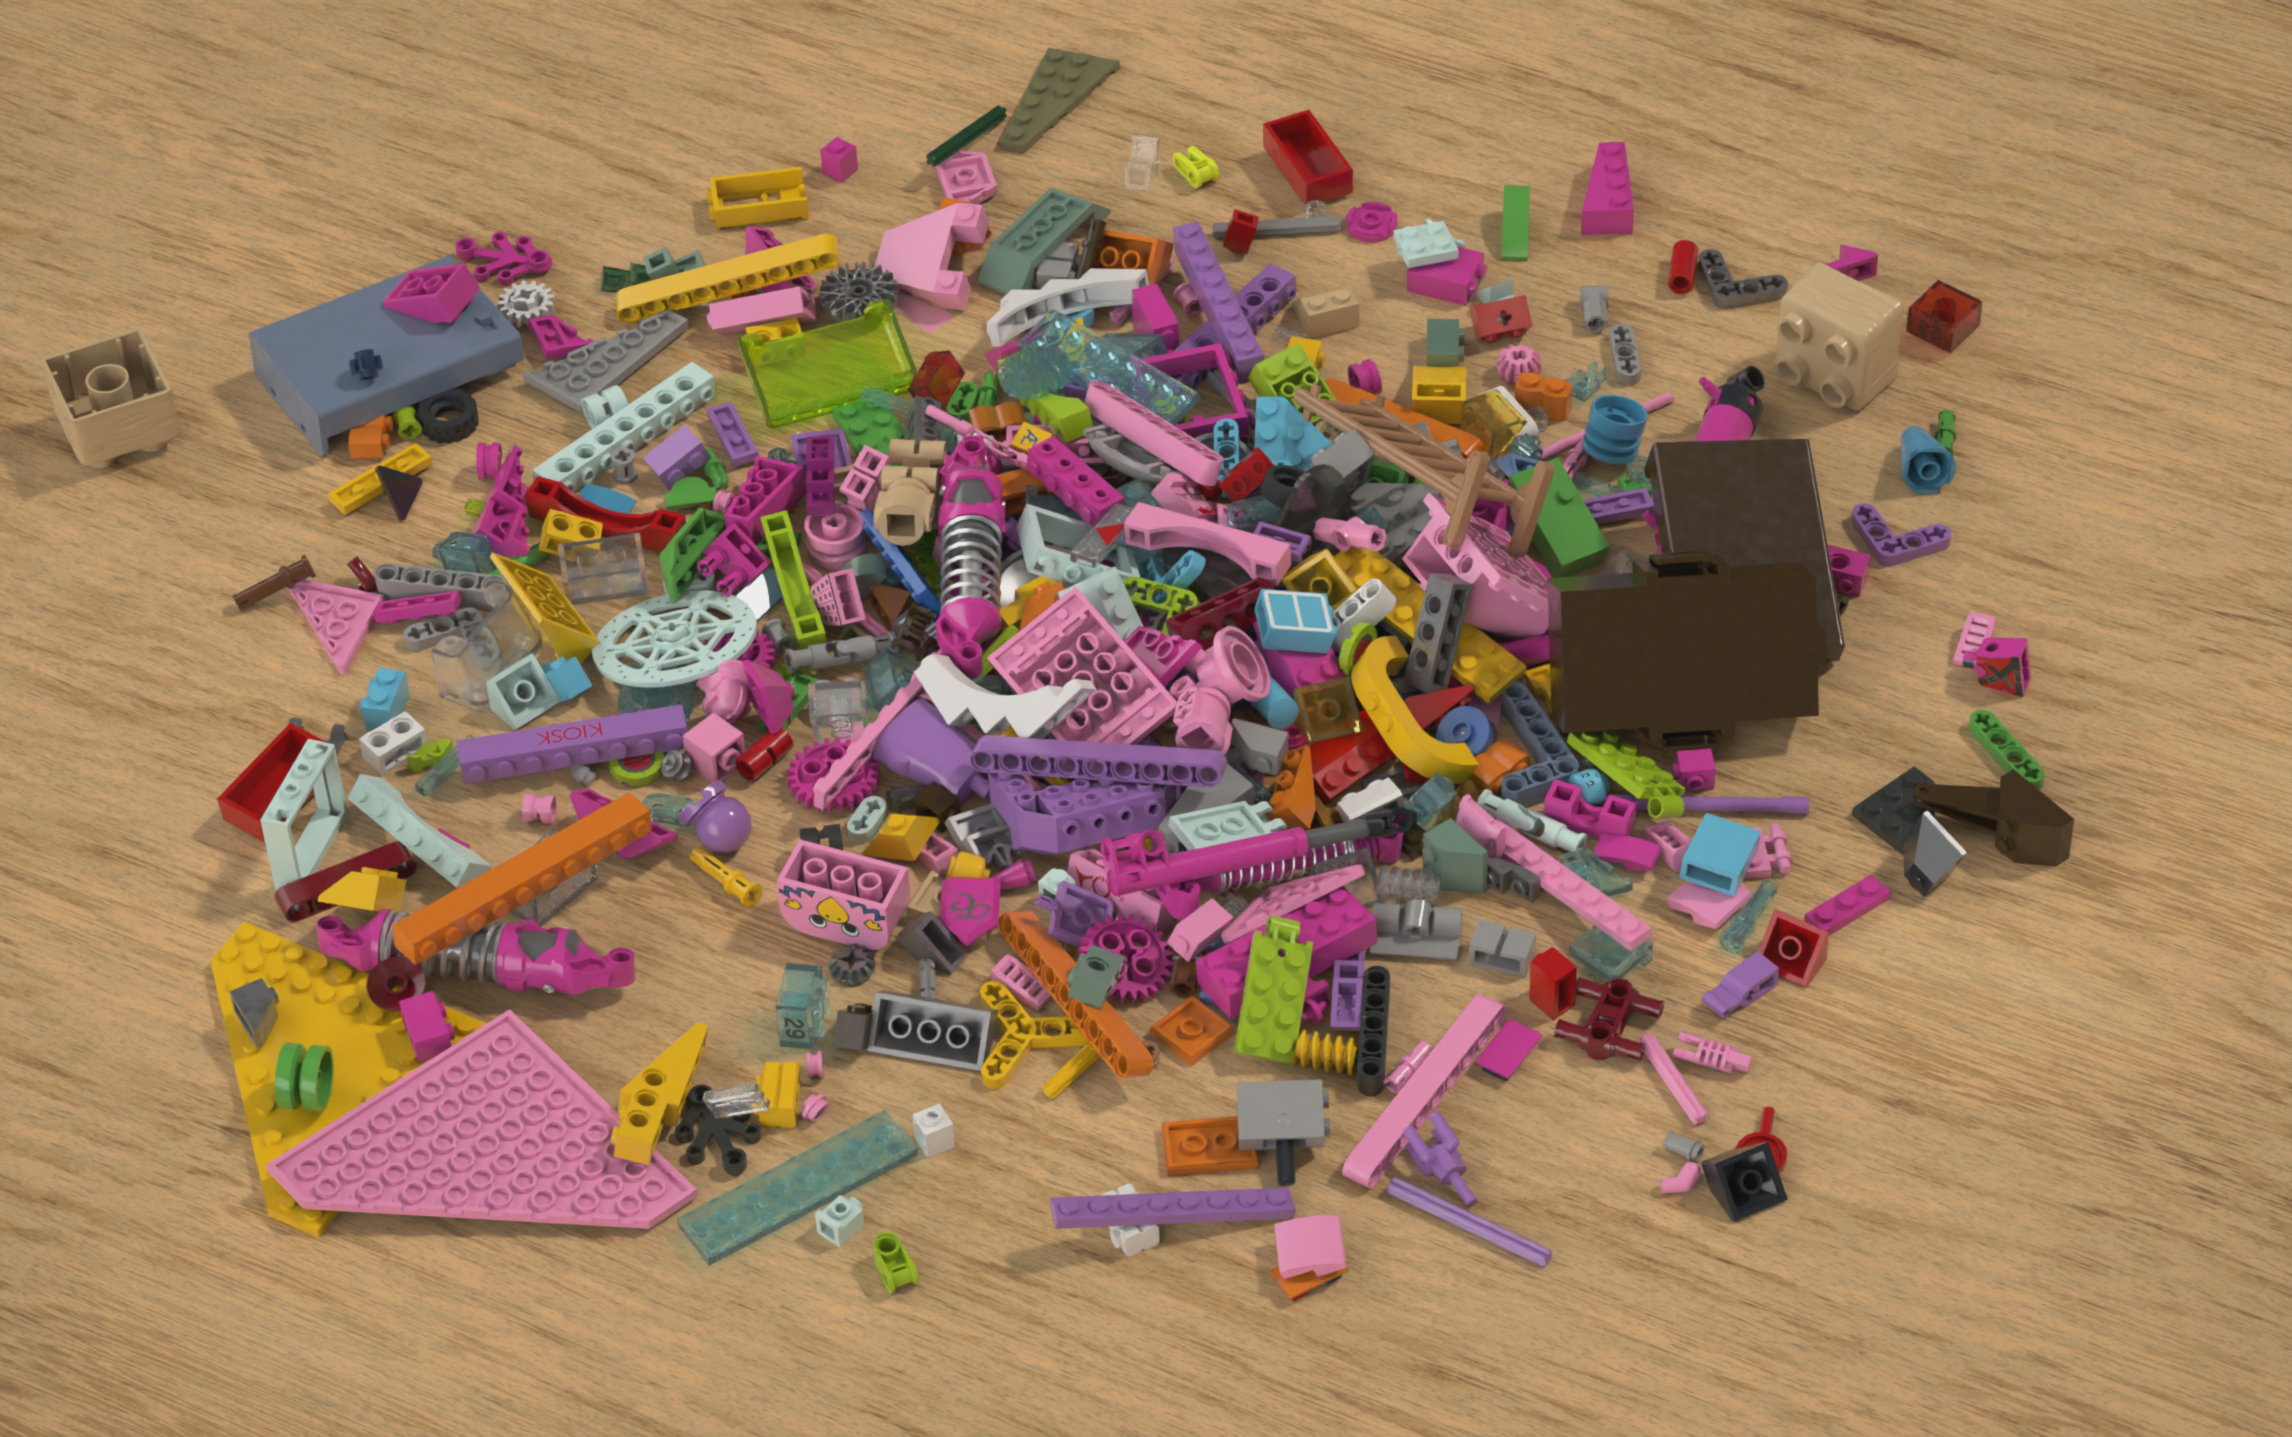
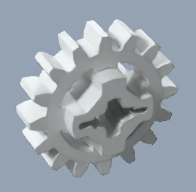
M522 281L521 285L518 286L513 283L511 290L504 288V294L498 296V309L511 324L517 322V327H521L522 324H527L528 327L529 319L549 316V314L554 313V295H552L551 288L546 289L544 283L536 286V281H532L531 284H526L525 281Z

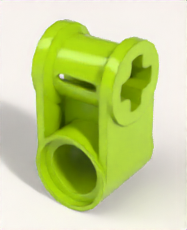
M884 1232L877 1235L873 1242L874 1262L887 1291L893 1293L895 1288L911 1282L913 1284L919 1283L920 1280L912 1258L908 1256L900 1238L892 1232Z

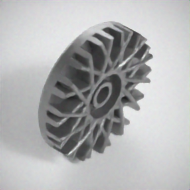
M865 261L860 265L858 262H855V269L849 270L848 263L845 264V268L839 266V274L831 270V274L826 275V281L822 280V285H820V301L824 312L832 319L848 325H866L880 321L895 309L899 299L898 283L896 279H893V273L889 272L888 269L882 273L881 265L875 266L874 263H872L871 269H866Z

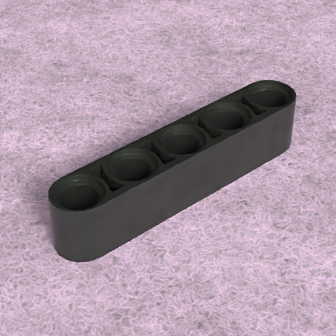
M1378 965L1367 968L1363 975L1357 1086L1358 1090L1366 1096L1380 1094L1385 1086L1390 973L1386 968Z

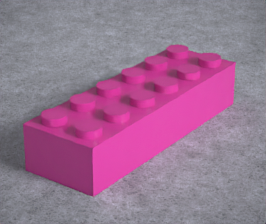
M1344 886L1281 916L1282 918L1300 921L1297 943L1313 942L1308 972L1309 978L1334 966V960H1346L1377 943L1376 918ZM1266 924L1256 929L1257 931H1262L1261 935L1264 936ZM1254 931L1196 960L1197 985L1230 1020L1240 1015ZM1278 951V955L1280 957H1283V952Z

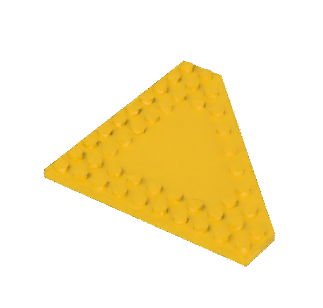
M244 921L212 957L210 962L267 1211L270 1217L319 1238L341 1211L303 1209L267 1172V1164L429 1060L418 1063L402 1021L401 1011H386L377 1007L371 1001L366 987L368 973L361 972L352 966ZM262 978L267 987H273L279 998V1003L276 1004L278 1018L264 1046L257 1050L233 1011L229 992ZM396 986L393 991H399L402 987ZM445 1006L447 1018L444 1021L445 1023L451 1022L455 1034V1039L450 1040L451 1046L487 1024ZM284 1043H302L306 1050L311 1045H325L331 1048L334 1061L333 1085L328 1105L324 1111H307L302 1103L297 1109L279 1108L277 1105L274 1085L278 1056Z

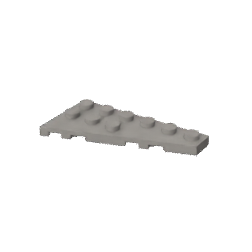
M667 309L642 320L640 326L629 331L626 328L617 331V336L611 339L601 338L569 352L567 358L555 363L551 360L544 363V368L536 372L528 370L522 373L523 381L574 410L583 413L581 399L595 393L601 395L603 390L618 385L689 328L688 319Z

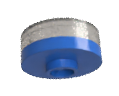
M1462 706L1451 710L1443 717L1437 728L1436 740L1448 744L1465 743L1475 757L1478 754L1487 752L1490 746L1497 741V730L1494 723L1482 711L1475 707Z

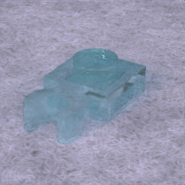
M1596 361L1589 364L1587 372L1579 369L1566 380L1572 384V396L1585 402L1600 389L1601 382L1607 380L1609 369L1606 367L1602 371H1597L1598 363Z

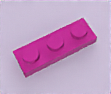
M459 591L381 601L374 611L376 623L386 622L387 624H394L408 618L421 620L429 615L436 614L441 617L449 616L457 611L461 597Z
M1871 874L1807 912L1804 916V921L1828 931L1830 936L1888 901L1891 891Z

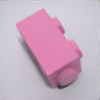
M1211 898L1176 925L1167 944L1189 962L1221 938L1222 932L1230 925L1233 916Z

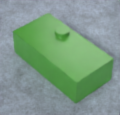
M1555 458L1547 461L1554 465V474L1532 536V541L1553 577L1557 578L1568 577L1603 563L1610 546L1560 459ZM1535 466L1511 475L1509 478L1511 487L1517 490L1525 483L1530 484Z

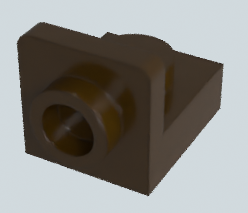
M1411 809L1413 824L1407 832L1403 833L1401 851L1414 861L1423 855V834L1426 831L1417 824V813ZM1398 817L1392 821L1395 825H1399Z

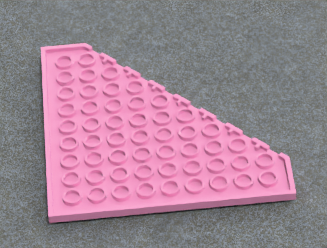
M510 1009L267 1164V1172L303 1209L650 1229L697 1197V1189L656 1149L649 1165L614 1157L615 1144L611 1143V1136L614 1126L621 1125L618 1122L619 1114Z

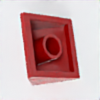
M1774 909L1758 952L1779 968V976L1808 987L1827 960L1829 932Z

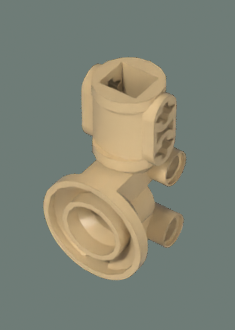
M890 440V463L903 464V466L883 465L881 488L887 491L879 492L874 509V529L879 530L881 535L890 543L900 546L911 545L921 538L923 532H931V530L939 528L938 511L942 505V496L939 495L938 490L939 468H933V465H945V455H947L946 441L921 440L920 443H917L916 440Z

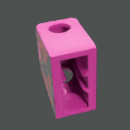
M1985 638L1978 652L1965 651L1963 667L1977 669L1978 680L1981 686L2023 697L2031 680L2028 640L2026 638Z

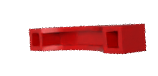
M540 476L536 477L526 492L530 518L545 521L550 509L562 511L603 523L601 537L657 552H662L672 538L686 524L685 515L664 509L643 514H626L611 511L585 500L562 482Z

